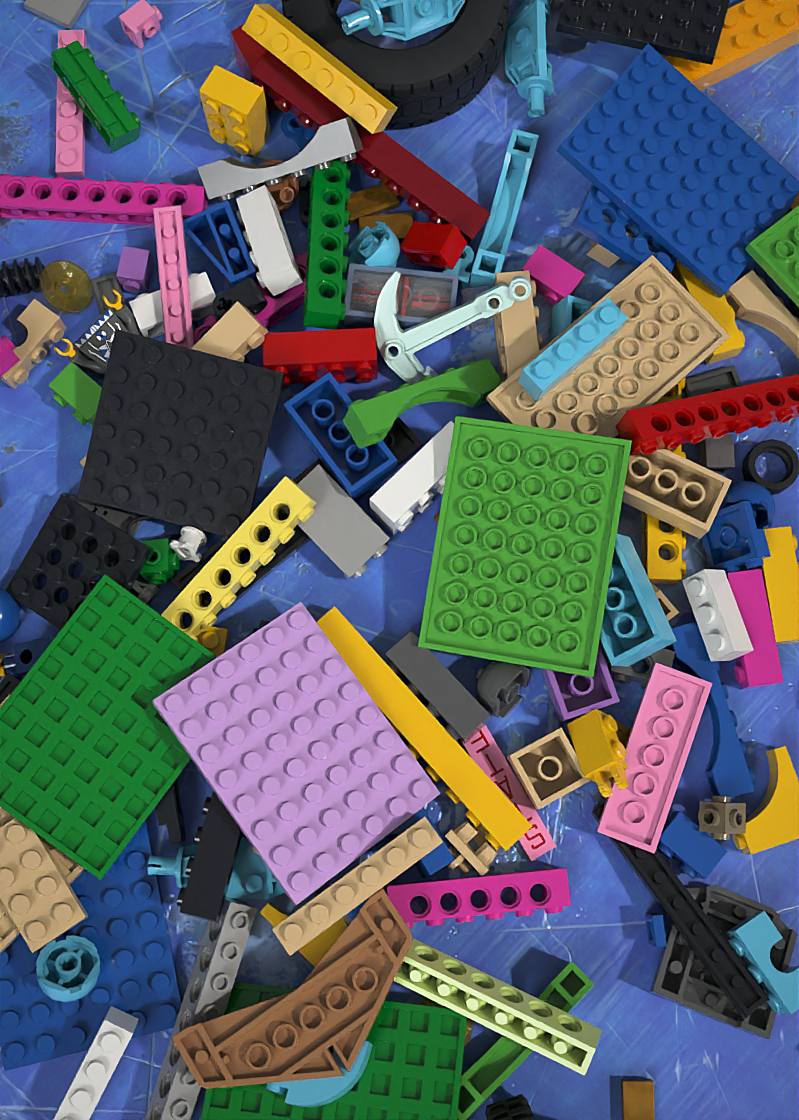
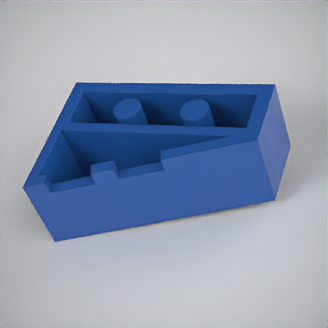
M228 200L183 220L185 232L233 287L248 278H252L256 284L259 283L256 276L259 269L255 267L249 254L251 249L243 236V229L237 214Z

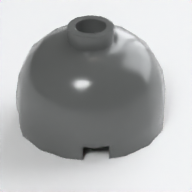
M502 661L491 662L487 667L482 666L475 677L477 681L476 697L478 702L496 718L507 716L522 697L517 695L521 686L527 688L530 670L519 664Z

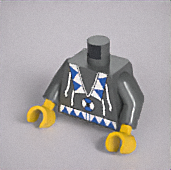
M112 289L117 296L116 300L110 302L103 295L104 302L110 307L73 344L65 338H60L67 344L66 350L61 352L58 348L54 347L56 353L62 356L68 355L70 361L86 372L105 374L115 329L140 335L135 316L125 303H121V296L116 289Z

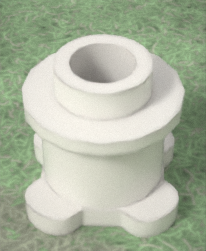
M184 526L180 531L181 536L179 540H172L169 546L178 553L180 560L199 562L202 555L198 552L201 546L207 543V537L203 530Z

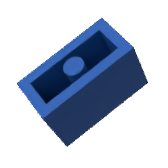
M674 811L666 820L657 845V849L667 858L671 859L673 856L682 863L679 868L692 879L696 876L706 879L727 852L725 848L706 832H699V826L681 811Z

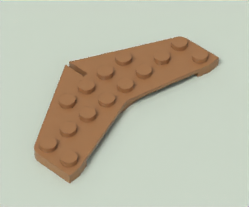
M381 889L368 899L359 910L358 915L295 991L185 1028L172 1037L199 1086L211 1089L345 1076L329 1050L331 1046L336 1050L348 1072H351L413 942L411 930L384 889Z

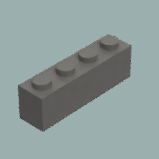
M410 631L385 653L389 661L387 665L398 677L402 675L407 680L406 686L417 698L421 696L428 703L425 707L436 719L442 718L447 724L445 727L447 732L456 741L460 738L466 744L491 721L490 714L428 648L418 647L419 638Z

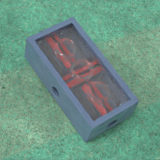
M349 263L344 327L354 329L374 328L377 300L384 285L395 271L401 273L397 288L398 311L396 317L402 330L455 308L459 274ZM451 333V334H449V335H447V336H445V337H443V338H452V334H453V333Z

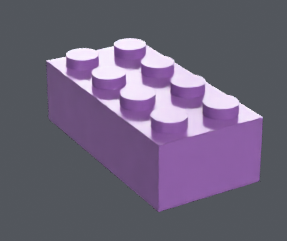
M600 646L598 647L594 677L540 668L560 723L585 715L594 709L600 710L620 702Z

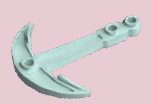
M395 271L384 285L377 300L374 318L377 346L387 365L407 383H418L429 375L433 377L438 376L429 366L423 368L414 352L480 318H488L511 307L515 300H526L532 291L531 282L525 276H516L509 284L501 283L478 294L470 302L402 330L396 317L398 311L397 288L401 273ZM521 285L526 290L523 294H517L515 288ZM497 298L500 303L498 306L493 307L489 304V300ZM392 346L397 347L399 352L391 354L389 348Z

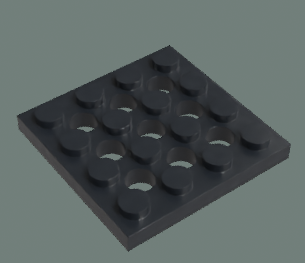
M61 494L5 591L12 598L59 629H62L93 590L96 581L103 577L104 574L129 592L152 553L153 548L70 497ZM74 525L76 534L72 539L68 540L67 530ZM92 539H96L98 543L97 549L93 553H89L88 544ZM60 550L62 554L61 560L58 564L54 565L52 561L53 554ZM118 552L119 562L116 566L111 567L109 559L113 553ZM81 563L83 573L80 577L75 578L74 568ZM46 575L47 584L40 590L38 581L41 576ZM66 588L69 596L64 603H61L59 595Z

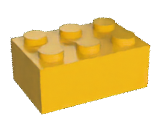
M215 65L199 90L210 136L220 144L226 143L234 147L242 155L248 154L256 158L271 135L264 89Z

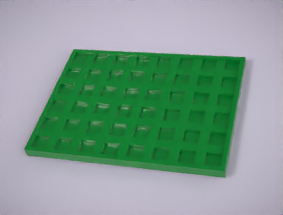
M104 574L0 708V807L101 880L191 760L152 701L216 659L217 656Z
M234 982L224 1015L293 992L296 989ZM384 1001L366 1041L373 1045L367 1066L357 1083L339 1099L322 1106L299 1107L285 1103L288 1089H285L284 1095L267 1090V1083L206 1089L201 1120H457L467 1017L447 1008ZM333 1046L329 1048L331 1053H333L334 1050Z

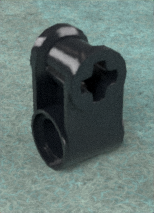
M248 278L216 296L212 307L215 313V320L218 322L227 313L224 309L228 311L237 301L245 306L253 315L265 309L268 301L254 280Z

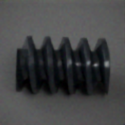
M38 256L35 257L34 265H31L28 258H24V265L22 267L17 259L13 260L12 268H9L6 261H2V269H0V294L2 296H8L10 291L13 295H19L21 290L27 294L31 292V288L35 292H40L42 286L48 291L49 284L46 269Z

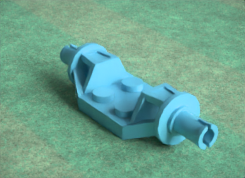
M360 0L361 10L341 17L343 22L341 25L346 35L367 27L374 36L381 34L407 41L453 22L465 0ZM387 15L390 22H383L382 16Z
M516 0L518 7L507 22L504 40L505 74L517 87L518 94L524 99H528V116L531 118H540L542 115H545L544 98L554 92V83L551 80L552 65L546 58L545 24L551 19L550 4L552 0Z
M242 837L226 897L269 900L285 893L261 857L254 853L253 846L247 837ZM193 844L188 847L180 845L176 857L150 855L148 864H160L161 867H148V875H175L178 888L187 886L189 875H186L185 872L190 858L188 855L196 854L198 845Z

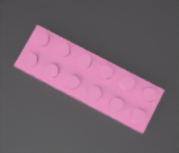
M654 663L625 745L627 752L625 760L628 765L625 773L629 787L621 790L613 780L611 786L613 795L607 797L596 829L597 832L655 854L712 686L711 682L659 663Z

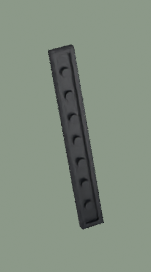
M605 803L591 813L598 823ZM608 836L743 1019L747 1018L770 999L656 849L654 854Z

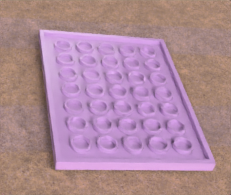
M302 602L152 701L157 711L294 906L441 794Z

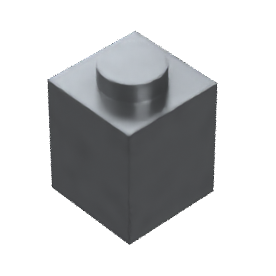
M724 435L718 439L713 437L705 438L698 443L699 464L720 475H728L735 468L733 435Z

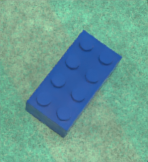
M329 372L283 405L288 419L339 486L355 500L396 471L397 459L383 441L361 449L358 448L343 422L349 410L348 407L353 402Z

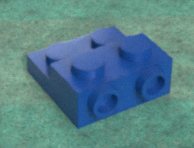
M742 501L718 510L709 531L702 537L709 568L725 570L726 574L739 572V567L746 565L747 569L764 565L763 559L771 557L764 529H757L750 501Z

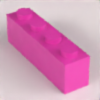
M754 569L727 573V579L754 649L747 654L735 658L737 665L734 667L736 682L740 683L741 690L771 686L784 682L762 570Z

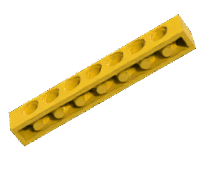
M686 377L669 391L670 397H662L654 405L681 399V389L685 387ZM682 444L669 450L686 458L685 452H682ZM642 511V565L649 581L652 584L676 585L686 574V562L682 560V550L686 546V534L668 524L670 532H663L658 525V522L661 520ZM661 548L666 549L670 553V560L662 559L659 556L658 550Z

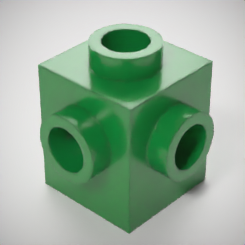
M165 538L142 541L153 548V551L139 574L153 585H163L176 576V570H179L180 561L178 553H175L169 546L170 540Z

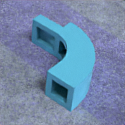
M365 1041L351 1072H348L336 1050H333L332 1055L345 1076L267 1083L266 1089L284 1095L285 1089H288L285 1103L294 1106L317 1107L331 1103L345 1095L357 1083L367 1066L373 1045Z

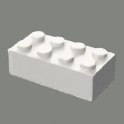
M452 421L438 432L369 499L370 513L393 536L398 531L401 533L405 532L414 522L412 518L418 512L423 514L433 504L431 499L438 492L441 495L443 494L454 429Z

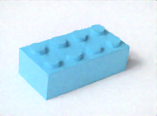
M617 534L600 640L612 666L628 667L677 640L630 537Z

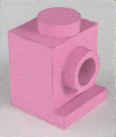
M140 0L121 14L119 19L124 33L141 50L144 47L143 42L147 38L153 37L161 29L159 21L163 17L155 5L150 6L145 0Z

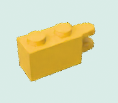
M594 709L568 723L567 727L583 776L596 782L600 793L605 798L613 795V789L609 780L611 777L614 778L615 784L621 790L629 787L625 770L628 769L625 760L627 752L618 739L616 733L618 727L614 718L598 709Z

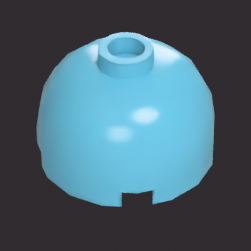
M375 222L378 226L372 229L366 226L355 236L348 248L352 252L347 261L348 265L352 263L395 268L400 253L398 238L384 222ZM359 272L360 274H363V275H373V276H382V275H383V274H376V273Z
M75 935L66 936V940L56 942L55 939L49 942L40 951L36 960L37 981L42 991L56 1001L71 1002L86 996L95 987L100 974V958L97 948L86 938Z

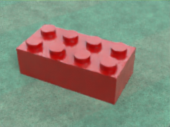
M375 328L267 333L264 336V368L285 373L282 388L301 383L303 386H310L329 372L338 384L354 380L358 383H369L373 379H378Z

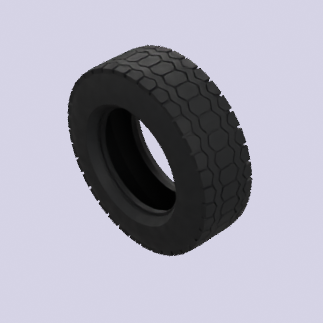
M282 0L284 17L398 107L385 127L390 128L391 124H393L394 129L409 128L410 123H412L413 127L427 125L428 119H430L431 123L446 118V113L450 116L462 109V106L465 107L482 91L494 73L503 50L510 0H465L454 21L434 39L412 48L386 49L370 45L353 34L346 35L341 25L342 22L336 13L342 0Z

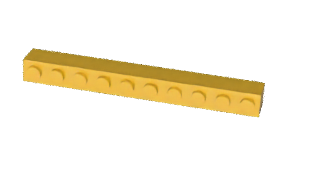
M334 606L316 623L396 733L408 742L407 748L415 759L418 760L421 757L428 765L425 771L436 783L441 780L448 787L444 791L446 795L456 805L461 802L468 810L465 816L476 828L480 824L488 832L485 836L486 840L496 850L501 847L504 851H507L532 825Z

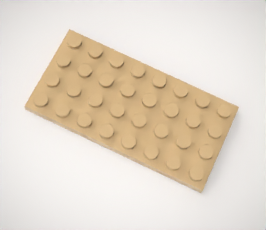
M652 255L492 391L486 400L510 424L616 438L619 436V433L615 426L628 410L654 405L727 341L730 335ZM609 297L628 317L621 331L536 402L518 382L522 369Z

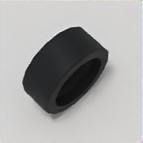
M774 439L762 441L754 446L743 460L742 473L744 480L756 482L770 491L771 495L779 494L791 486L799 475L798 455L791 446L783 441ZM769 452L779 456L786 466L785 477L776 483L767 482L762 479L755 468V461L759 455Z

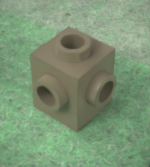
M712 795V801H700L698 811L699 832L711 833L712 839L730 840V834H746V803L730 802V796Z

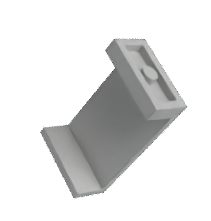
M318 464L297 484L317 502L313 507L314 512L305 522L300 521L297 525L344 573L343 576L346 579H349L352 575L357 579L368 568L365 564L367 560L372 556L377 559L388 549L385 543L390 538ZM283 506L280 509L283 514L286 513L289 516L290 509L288 506Z

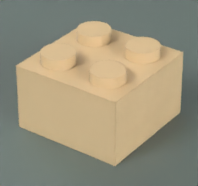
M562 728L506 757L535 810L548 805L591 781L583 776L577 755Z

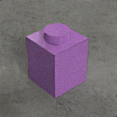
M123 246L116 274L122 288L134 293L139 292V290L148 292L155 263L150 250Z

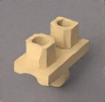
M469 820L460 824L457 828L453 826L445 835L460 852L458 854L452 846L448 848L455 860L448 864L447 868L452 871L458 866L466 874L471 869L464 861L466 858L483 876L489 870V864L493 861L498 851L488 841L477 850L473 848L469 841L479 831Z

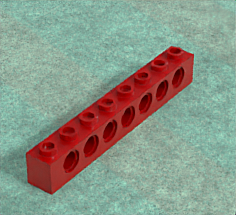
M799 374L628 410L615 427L621 439L632 440L630 456L641 453L649 455L662 448L671 450L688 442L696 444L710 437L718 439L731 432L739 434L753 427L761 429L774 422L786 423L792 418L799 417Z

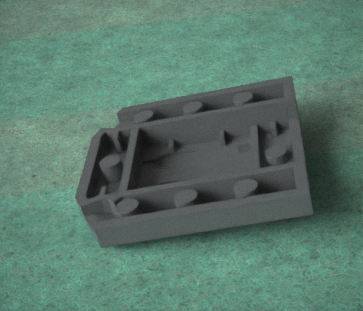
M717 885L686 888L729 946L730 938L726 933L753 913L765 911L783 937L770 950L771 963L780 972H784L789 968L798 934L793 929L787 927L773 908ZM671 922L666 936L667 946L663 947L650 992L746 1033L770 1039L777 1012L766 1002L747 1018L743 1019ZM736 954V956L739 958V960L742 962V964H743V965L745 966V968L747 969V968H748V965L746 964V962H745V960L743 959V957H742V956L739 957V956Z

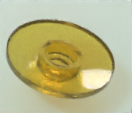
M57 260L48 264L41 273V290L49 303L57 309L75 313L84 310L91 303L94 291L90 277L77 264L66 260Z

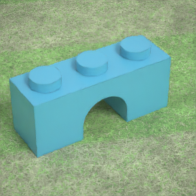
M765 911L753 913L726 932L730 938L729 944L739 957H743L748 965V972L766 992L767 997L770 999L767 1001L769 1006L775 1012H779L780 1015H791L799 1009V966L789 967L784 972L775 969L770 960V950L783 937Z

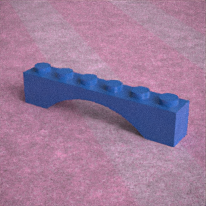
M697 622L671 628L677 641L666 646L667 650L675 651L673 663L683 669L686 674L712 683L706 703L713 725V745L710 760L705 770L711 794L730 796L731 798L755 791L753 786L756 783L755 775L751 767H747L744 757L747 753L743 740L738 738L735 729L737 727V718L733 710H729L726 700L729 697L725 683L720 681L717 672L720 670L719 662L710 661Z

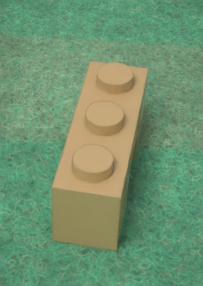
M35 299L17 318L23 329L28 332L26 341L13 350L20 360L0 377L3 382L14 390L19 384L27 380L31 369L44 360L48 349L53 343L60 341L67 328L58 315Z

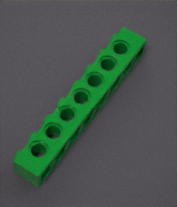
M340 158L330 160L332 166L317 171L315 166H311L303 326L331 330L337 329L339 319L344 320L346 303H341V296H345L347 280L342 279V272H346L348 257L343 255V249L346 250L348 245V233H344V227L348 226L349 210H345V204L348 205L350 198V188H346V183H349L351 166H347V161L341 163Z

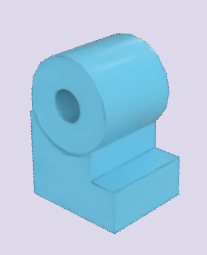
M466 245L453 270L444 269L443 273L459 274L457 291L465 294L470 285V271L472 270L474 252L468 245Z

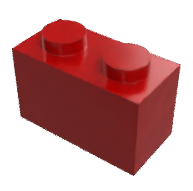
M414 221L400 245V250L414 265L453 270L467 245V241L461 235L460 229L453 224L443 225L429 221L426 223Z

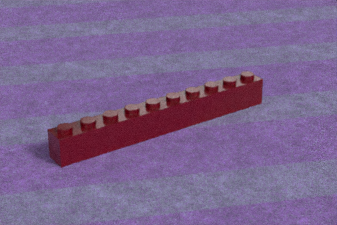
M268 50L250 72L251 83L263 88L264 94L275 100L274 103L280 110L285 113L288 111L297 117L299 124L306 129L312 128L317 132L320 126L350 117ZM355 120L363 149L355 152L357 158L348 161L352 163L356 161L363 167V171L369 177L381 180L385 183V188L390 193L396 196L398 194L407 200L409 207L417 212L421 210L429 217L428 220L430 222L443 225L453 224L458 227L469 246L491 213L383 131L372 134Z

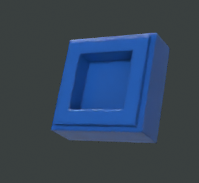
M659 913L646 914L649 944L655 947L667 946L663 915Z

